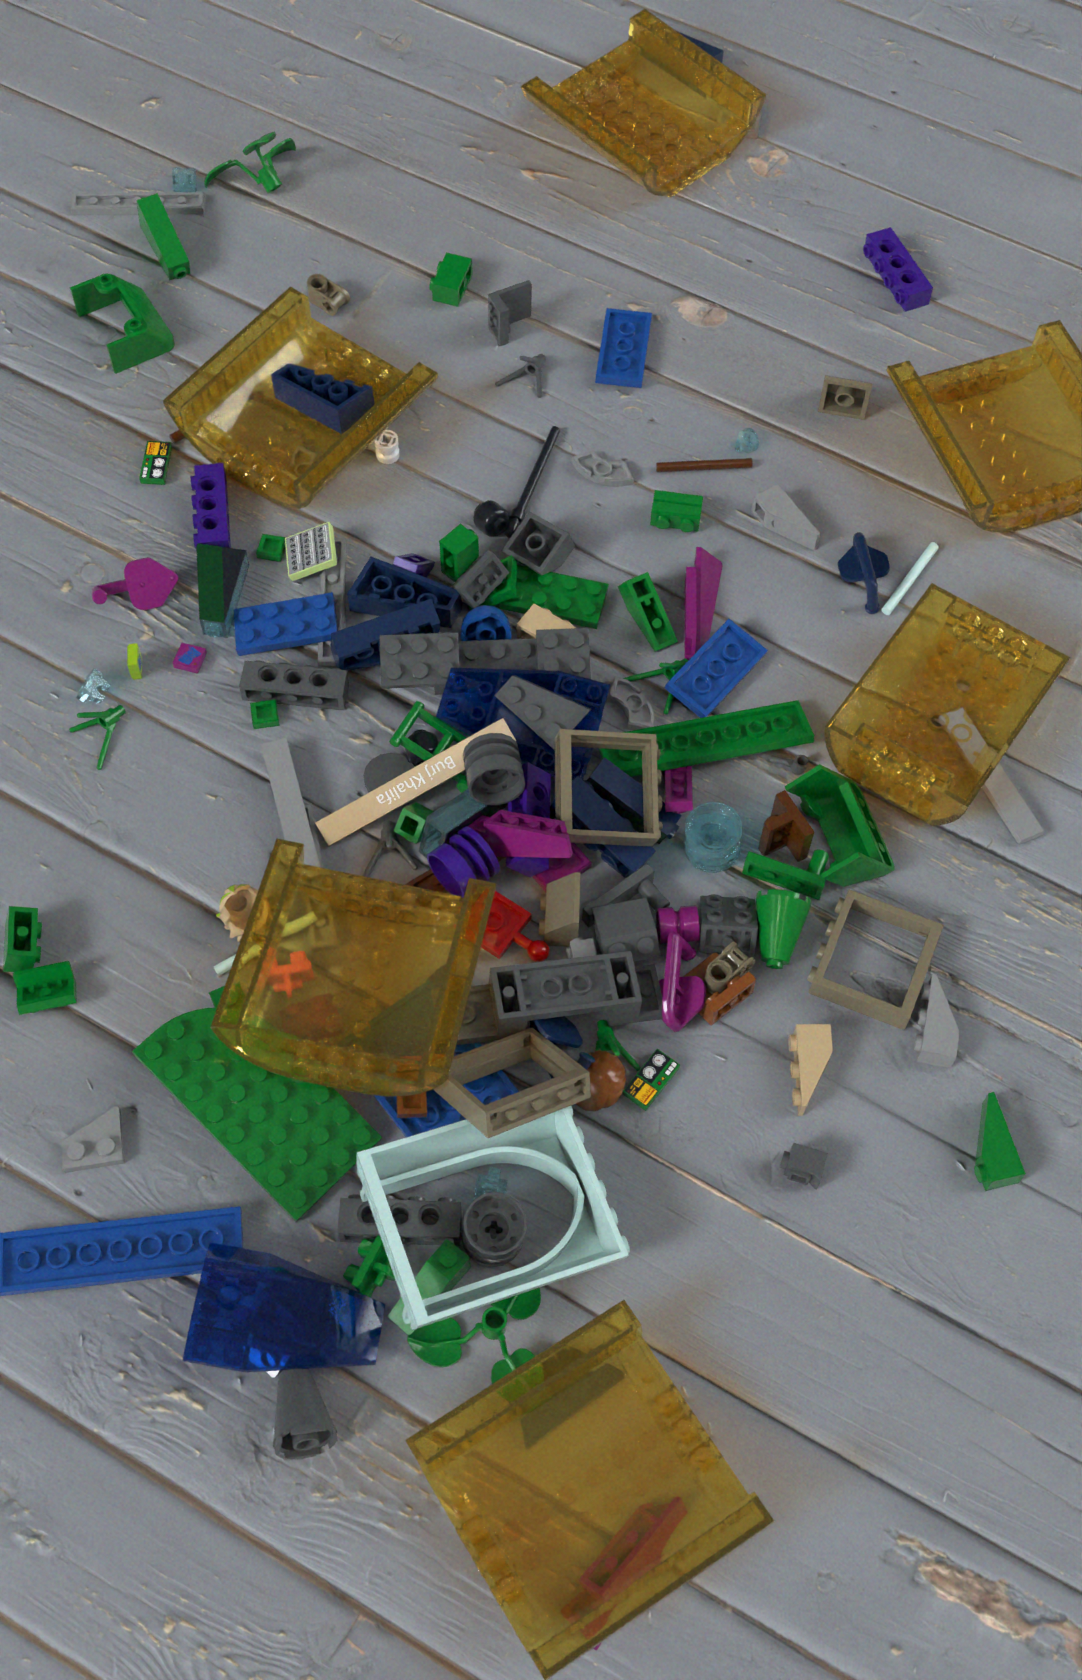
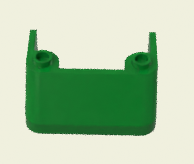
M102 274L70 287L79 317L118 301H122L131 315L132 319L124 324L126 337L106 344L115 374L165 354L174 348L173 334L141 287L112 274Z
M819 764L785 786L786 791L800 797L802 811L807 816L811 815L813 818L818 819L835 861L830 864V869L821 874L823 879L846 887L886 876L895 870L892 858L859 786L853 780Z

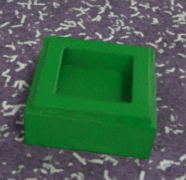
M262 534L256 551L257 558L281 562L286 548V537Z
M276 699L250 703L254 729L280 726Z

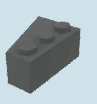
M513 675L495 695L554 750L555 737L559 730H574L592 710L516 675Z

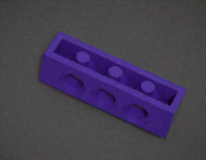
M889 227L867 234L865 245L863 246L864 255L870 260L875 272L879 273L886 288L892 292L895 301L900 304L904 312L929 305L933 287L893 229Z
M224 463L195 465V476L190 477L192 491L196 492V495H191L193 510L197 512V514H192L194 529L198 531V533L193 534L195 549L198 543L231 548L228 489Z
M527 762L521 765L526 783L524 790L516 799L508 802V811L550 819L551 774ZM506 857V867L530 878L549 869V858Z

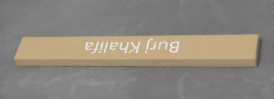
M504 718L315 822L327 845L331 846L465 771L463 751L465 746L474 738L488 733H502L511 736L516 741Z

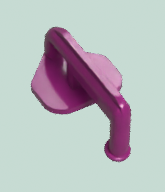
M150 557L133 560L124 568L125 579L94 586L92 588V599L96 604H103L107 600V595L128 591L131 602L136 608L147 610L160 607L164 604L177 583L178 574L176 571L170 570Z
M677 932L669 933L665 976L659 980L662 993L663 1019L661 1020L673 1032H679L703 1009L706 996V985L701 978L697 976L680 977L681 958L684 961L692 960L696 956V950Z

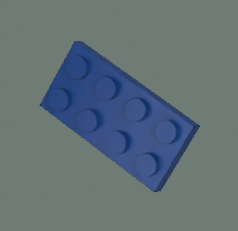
M606 309L595 383L642 388L652 313Z
M333 592L234 609L235 642L238 656L331 641V633L338 631Z
M728 619L667 682L665 689L698 717H708L766 655L768 650L732 620Z

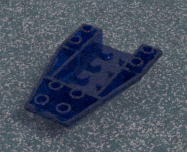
M451 668L436 718L468 736L504 718L516 739L521 765L529 762L555 777V750L495 696L513 675L591 708L592 710L574 730L599 731L610 684L562 671ZM571 747L572 781L577 776L584 780L594 748Z
M210 1242L204 1260L182 1361L245 1373L375 1365L386 1304L271 1253Z

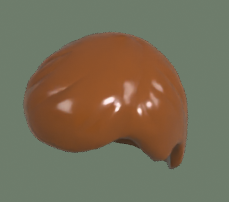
M601 1050L589 1052L588 1054L595 1058V1062L591 1063L587 1069L590 1075L591 1098L578 1102L576 1105L585 1111H598L602 1108L613 1106L619 1100L626 1083V1071L620 1059L614 1054Z

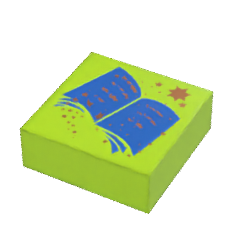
M138 643L128 644L127 666L133 680L142 679V656Z

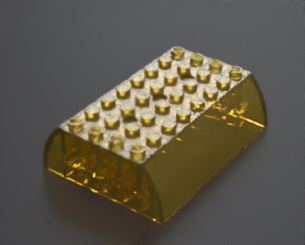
M931 583L826 724L824 733L829 756L839 773L927 824L934 826L954 822L967 811L1062 672L1070 657ZM957 684H965L969 687V690H960ZM961 707L965 710L963 716L966 722L974 725L986 742L980 753L974 751L973 755L977 758L973 764L968 763L956 744V741L962 743L969 741L972 737L971 729L964 724L953 726L951 733L946 729L949 724V718L945 713L956 712ZM940 715L944 716L946 719L944 726H935L931 722L933 719H939ZM958 727H963L969 732V737L959 739L954 735V730Z

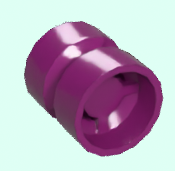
M696 905L680 906L678 911H675L672 907L656 909V928L659 944H668V936L671 932L679 933L687 942L699 941V916Z

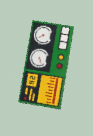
M147 441L139 477L141 484L165 485L172 452L171 442Z
M656 1049L623 1090V1095L647 1111L680 1069V1064L659 1049Z

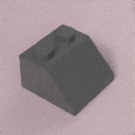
M529 511L502 549V553L507 556L512 555L517 562L540 575H544L561 567L575 548V545L568 532Z
M646 897L591 907L599 955L631 951L633 961L661 956L655 923Z

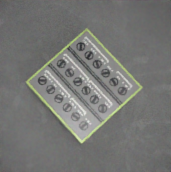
M330 522L285 538L288 577L292 581L337 565L334 531Z

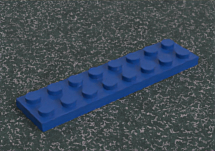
M240 1206L0 1233V1296L244 1269L242 1209Z

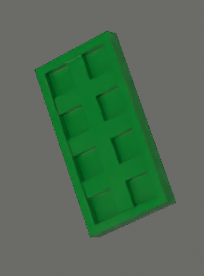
M517 565L516 596L508 601L499 603V606L503 610L525 614L533 604H536L541 608L548 609L553 615L562 620H567L571 624L597 629L609 584L554 572L540 575L526 566Z

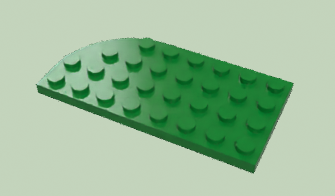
M219 1007L193 1010L164 1023L132 1051L133 1055L295 1222L357 1164V1152L373 1148L382 1139V1136L275 1028L252 1014L231 1008Z

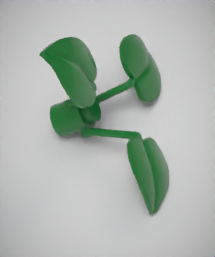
M275 132L265 134L243 149L244 155H248L254 150L256 151L263 165V168L258 171V177L238 160H228L216 166L207 174L204 185L207 188L208 184L217 175L232 166H239L258 185L262 183L267 193H271L282 185L271 158L286 151H295V142L291 138L285 139L262 156L260 147L276 137Z
M540 1288L492 1303V1307L483 1313L482 1323H476L475 1327L463 1338H460V1325L451 1317L417 1328L407 1336L410 1348L422 1361L435 1367H448L461 1359L462 1350L460 1344H465L475 1334L482 1331L486 1338L499 1340L502 1354L505 1358L496 1362L491 1371V1382L495 1391L503 1398L525 1403L536 1402L541 1394L543 1374L539 1360L531 1351L525 1348L517 1349L510 1356L504 1336L508 1314L516 1320H524L537 1312L541 1302Z

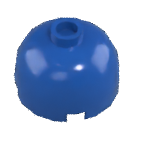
M482 605L470 610L463 618L460 637L461 641L509 640L512 637L509 619L503 611L494 606Z

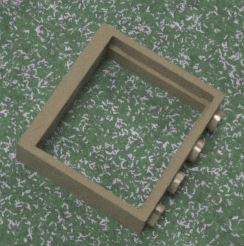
M572 729L559 730L555 737L556 820L565 821L570 843L652 847L661 838L663 825L662 822H659L658 812L662 808V797L658 795V786L661 783V770L657 769V760L660 758L661 749H658V744H656V734ZM571 747L642 751L644 833L572 829Z
M849 889L845 899L840 897L834 912L839 914L837 920H830L825 933L826 936L830 937L828 943H821L816 958L821 960L818 968L812 966L807 981L812 982L809 994L905 1030L944 925ZM850 909L926 937L901 1008L823 978Z
M534 1028L526 1029L525 1031L432 1065L434 1091L487 1138L591 1098L589 1071ZM529 1036V1041L523 1040V1038ZM528 1059L534 1060L555 1077L486 1105L462 1086Z

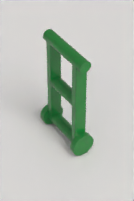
M416 701L390 739L391 745L394 747L401 745L424 761H427L448 749L453 741L459 743L466 739L465 736L425 711L423 703ZM417 718H420L444 734L432 754L405 737ZM462 773L454 776L452 779L458 782L456 787L459 792L467 797H471L466 776Z

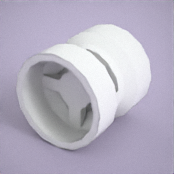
M391 430L378 432L374 438L377 460L383 464L396 462L400 455L397 434Z

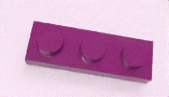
M692 765L665 770L666 812L680 814L686 811H693Z

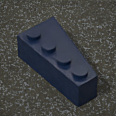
M290 363L285 364L271 374L276 399L341 434L376 410L372 386L365 384L363 387L355 386V382L345 379L344 382L334 380L333 375L326 373L324 375H316L312 369Z
M372 556L347 593L349 610L351 612L382 616L432 599L440 620V626L448 628L453 626L462 610V596L456 589Z
M432 599L333 632L331 633L330 649L336 667L341 670L351 671L381 665L380 635L439 633L440 620Z
M579 776L572 781V829L636 832L631 822L616 813L613 805L608 800L602 799L595 792L590 782L581 779ZM555 799L550 806V817L552 819L556 818ZM583 843L589 850H599L602 853V860L624 878L629 877L642 868L656 852L653 846Z

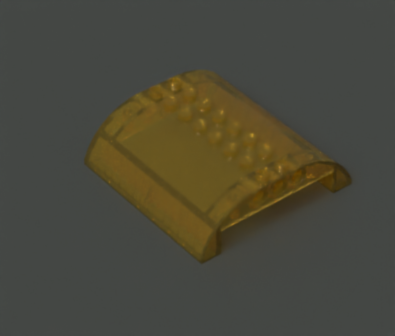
M290 286L163 400V404L179 430L212 464L224 463L227 475L265 499L286 508L301 509L308 506L437 380L438 373L420 362L407 374L311 318L308 296ZM290 363L312 369L316 375H324L325 373L333 375L334 380L344 382L345 379L354 381L355 386L363 387L364 384L369 385L373 389L375 404L353 426L341 434L276 399L271 374L285 364Z
M1060 320L1039 325L1032 346L926 375L918 376L910 361L887 366L886 371L971 519L978 527L990 532H1012L1071 516L1082 511V353Z
M276 838L211 1024L212 1031L228 1048L254 1065L304 1082L377 1096L415 1095L438 1087L449 1077L497 883L469 878L463 898L453 894L304 864V844Z
M625 1300L614 1305L405 1440L459 1538L544 1680L553 1677L774 1523L773 1518L756 1493L753 1492L750 1495L747 1493L642 1337L641 1323Z

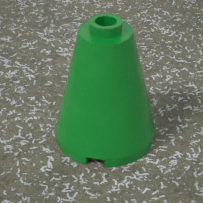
M768 889L767 895H762V890L757 892L756 909L761 961L766 963V967L782 969L783 965L789 964L811 908L812 901L809 897L806 896V901L799 899V893L777 889Z

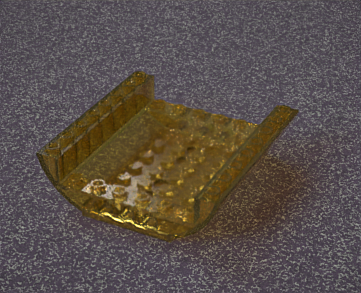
M646 9L630 18L628 41L556 86H549L537 76L521 85L523 95L531 104L648 192L657 196L667 195L668 197H672L731 157V153L739 146L755 123L766 98L764 92Z

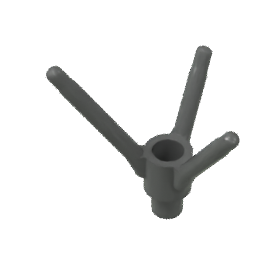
M538 354L532 358L520 356V360L528 363L521 369L495 383L498 387L527 372L530 375L536 376L537 397L541 398V374L546 357L543 354Z
M392 821L383 822L381 839L361 878L362 881L367 880L383 849L397 848L413 870L418 868L412 857L403 847L397 837V833L393 832L395 828Z

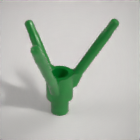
M684 658L673 663L661 662L659 664L661 669L628 676L623 679L632 682L663 674L670 680L689 660ZM670 692L664 709V714L666 715L669 713L674 698Z
M118 705L114 709L109 708L103 712L78 713V718L95 719L69 729L73 733L100 724L101 727L107 730L98 759L97 770L102 769L111 736L116 727L115 723L126 713L122 705Z
M598 1021V1031L596 1033L598 1040L596 1041L595 1051L612 1050L616 1056L621 1054L636 1071H639L641 1067L619 1043L613 1029L609 1027L608 1021Z

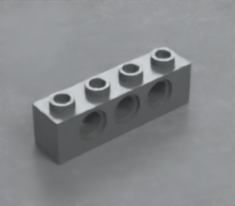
M245 660L239 688L243 701L260 702L276 699L277 704L345 710L349 679L347 670L339 668L327 669L311 665L297 666L288 663L276 664L266 663L261 660Z
M358 1194L349 1195L348 1198H340L337 1231L340 1242L361 1243L364 1238L375 1240L377 1235L380 1236L375 1222L365 1223L363 1221L364 1216L372 1213L369 1202H362L361 1196ZM385 1195L393 1218L398 1214H405L409 1217L405 1223L396 1224L402 1244L441 1245L446 1239H449L456 1246H460L461 1202H456L455 1199L449 1197L439 1198L438 1201H426L425 1198L419 1196L409 1197L408 1200H396L393 1196ZM428 1215L438 1217V1221L434 1225H426L422 1222Z

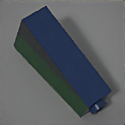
M604 757L587 781L592 784L595 792L602 799L608 800L613 805L616 813L631 822L635 831L644 833L643 786ZM663 801L661 811L658 812L659 822H662L663 825L661 838L656 842L658 844L666 837L671 839L679 829L676 823L682 816L677 813L666 812Z

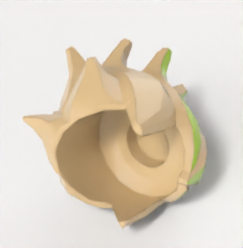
M247 884L229 886L221 897L219 904L220 913L216 914V917L220 918L224 923V928L230 930L229 938L232 939L238 936L237 941L241 942L244 936L252 933L263 939L262 929L264 928V922L268 918V908L264 896L256 888Z

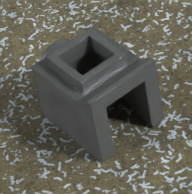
M793 1143L790 1152L784 1151L780 1168L785 1169L784 1175L788 1176L787 1179L805 1185L810 1183L817 1190L828 1153Z

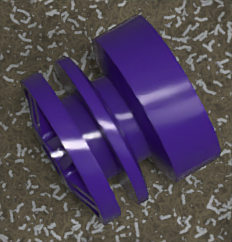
M468 826L459 830L458 835L455 834L450 837V845L442 843L427 854L429 866L435 877L448 893L460 901L478 889L477 881L482 884L489 881V877H494L500 872V865L493 850L479 833Z

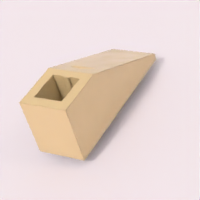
M796 1024L793 1034H789V1052H794V1061H791L790 1075L791 1079H796V1088L792 1090L793 1106H798V1116H803L833 1052L831 1024Z

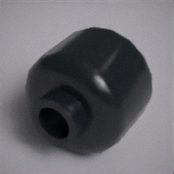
M488 500L476 507L473 519L475 526L489 537H496L504 533L508 528L510 515L497 502Z
M423 729L414 731L408 737V739L431 754L439 744L435 734ZM405 748L407 761L412 763L414 767L425 762Z

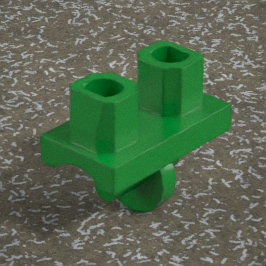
M378 1235L375 1240L362 1239L358 1247V1254L365 1258L360 1267L354 1264L348 1265L343 1274L345 1280L363 1297L368 1299L371 1298L377 1286L382 1287L386 1279L395 1281L381 1237Z

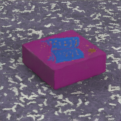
M181 643L173 660V667L198 674L207 654L206 648Z

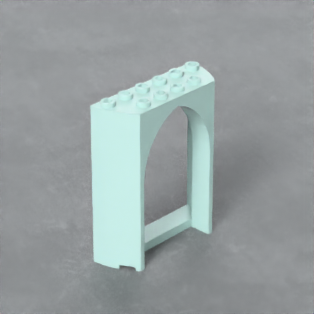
M572 1106L491 1138L484 1136L466 1119L357 1152V1174L363 1185L362 1190H359L362 1202H369L404 1303L402 1317L405 1324L411 1323V1329H417L623 1260L629 1256L628 1241L624 1235H620L617 1228L618 1218L616 1212L612 1207L609 1208L606 1188L602 1180H598L596 1177L594 1159L585 1150L583 1145L584 1136L581 1128L575 1126L572 1118ZM495 1163L519 1164L537 1169L557 1180L571 1193L574 1207L569 1230L562 1240L545 1256L526 1266L424 1300L421 1298L385 1196L471 1168Z

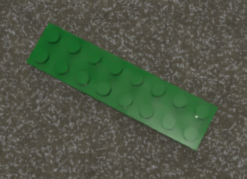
M799 700L623 732L656 734V744H658V749H661L660 758L657 760V769L661 771L814 743V733ZM598 748L602 759L605 757L630 777L643 774L642 751Z

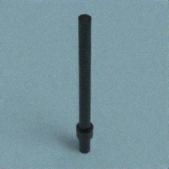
M557 426L551 427L519 502L510 513V522L504 533L508 538L512 537L526 516L525 510L560 433V429Z

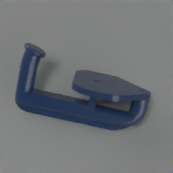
M857 532L853 536V546L838 561L840 577L844 581H864L867 591L865 610L869 614H876L880 609L876 578L887 575L890 565L887 555L868 546L864 534Z
M565 1016L530 1020L529 1027L534 1028L554 1045L558 1043L579 1048L583 1044L582 1037L576 1026ZM585 1052L579 1053L580 1057L577 1063L587 1070L591 1063L595 1062V1058Z

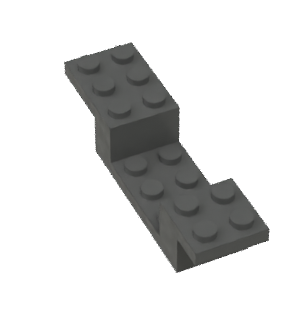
M589 629L536 630V639L459 641L458 633L380 635L381 688L434 687L435 695L496 693L513 675H516L547 690H563L564 682L591 681Z
M631 951L492 967L489 972L488 984L432 991L440 1047L500 1040L525 1031L527 1021L603 1011L607 1013L609 1026L663 1019L662 993L655 964L634 966Z

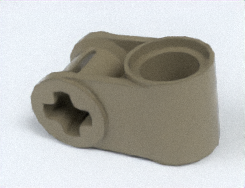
M312 274L308 277L307 290L309 301L324 310L328 315H336L338 309L343 304L346 305L350 302V295L346 289L327 279L324 275Z
M734 941L707 966L704 983L706 991L710 994L715 992L722 993L727 989L728 983L737 975L742 977L755 964L756 960L753 957H747L737 948L738 944ZM712 975H719L723 980H717Z

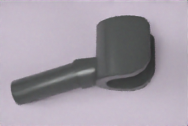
M773 755L770 758V762L790 767L791 771L796 775L802 774L806 767L799 764L806 765L809 761L805 755H797L794 760Z

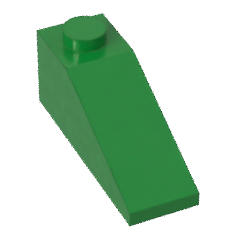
M648 572L627 580L618 586L627 610L654 652L678 642Z
M994 1092L988 1093L982 1103L974 1167L976 1178L979 1183H983L985 1191L1018 1184L1026 1174Z
M446 1239L415 1277L422 1300L451 1291L471 1268L470 1257L449 1239ZM401 1297L387 1317L403 1332L410 1335L416 1329H411V1323H404L402 1317L404 1303Z

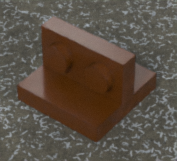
M786 790L775 796L771 816L764 822L758 849L763 856H767L787 846L797 862H800L808 856L814 830Z

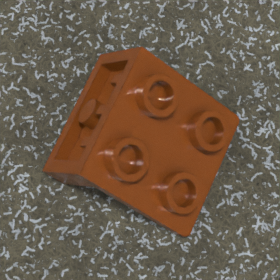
M714 952L683 977L697 976L704 981L707 966L719 954ZM748 971L742 977L739 975L734 977L728 983L727 989L722 993L715 992L710 994L706 991L705 1005L698 1013L712 1026L753 993L757 979ZM712 975L717 980H723L719 975Z

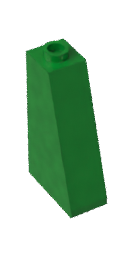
M158 193L136 200L140 227L168 279H181L190 274L189 259Z

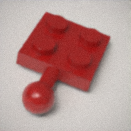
M489 886L483 889L454 925L456 932L498 959L504 955L513 942L526 949L529 958L535 962L546 960L550 953L546 942L542 940L532 941L521 934L522 930L532 919V914Z

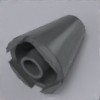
M290 1364L278 1376L273 1447L275 1455L279 1456V1452H282L285 1459L313 1457L321 1454V1447L328 1444L330 1449L335 1445L338 1440L337 1431L310 1370L301 1364Z

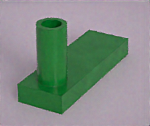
M814 850L807 871L748 851L742 874L820 900L826 883L821 874L825 870L829 854L824 850Z

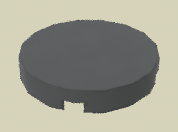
M386 753L373 758L367 764L363 775L368 793L414 768V765L409 763L407 758L401 754Z

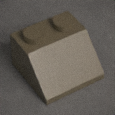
M825 375L818 412L864 420L872 383Z
M580 872L572 873L548 883L546 894H541L540 911L546 912L545 919H540L539 935L544 936V942L548 946L569 947L570 941L578 938Z

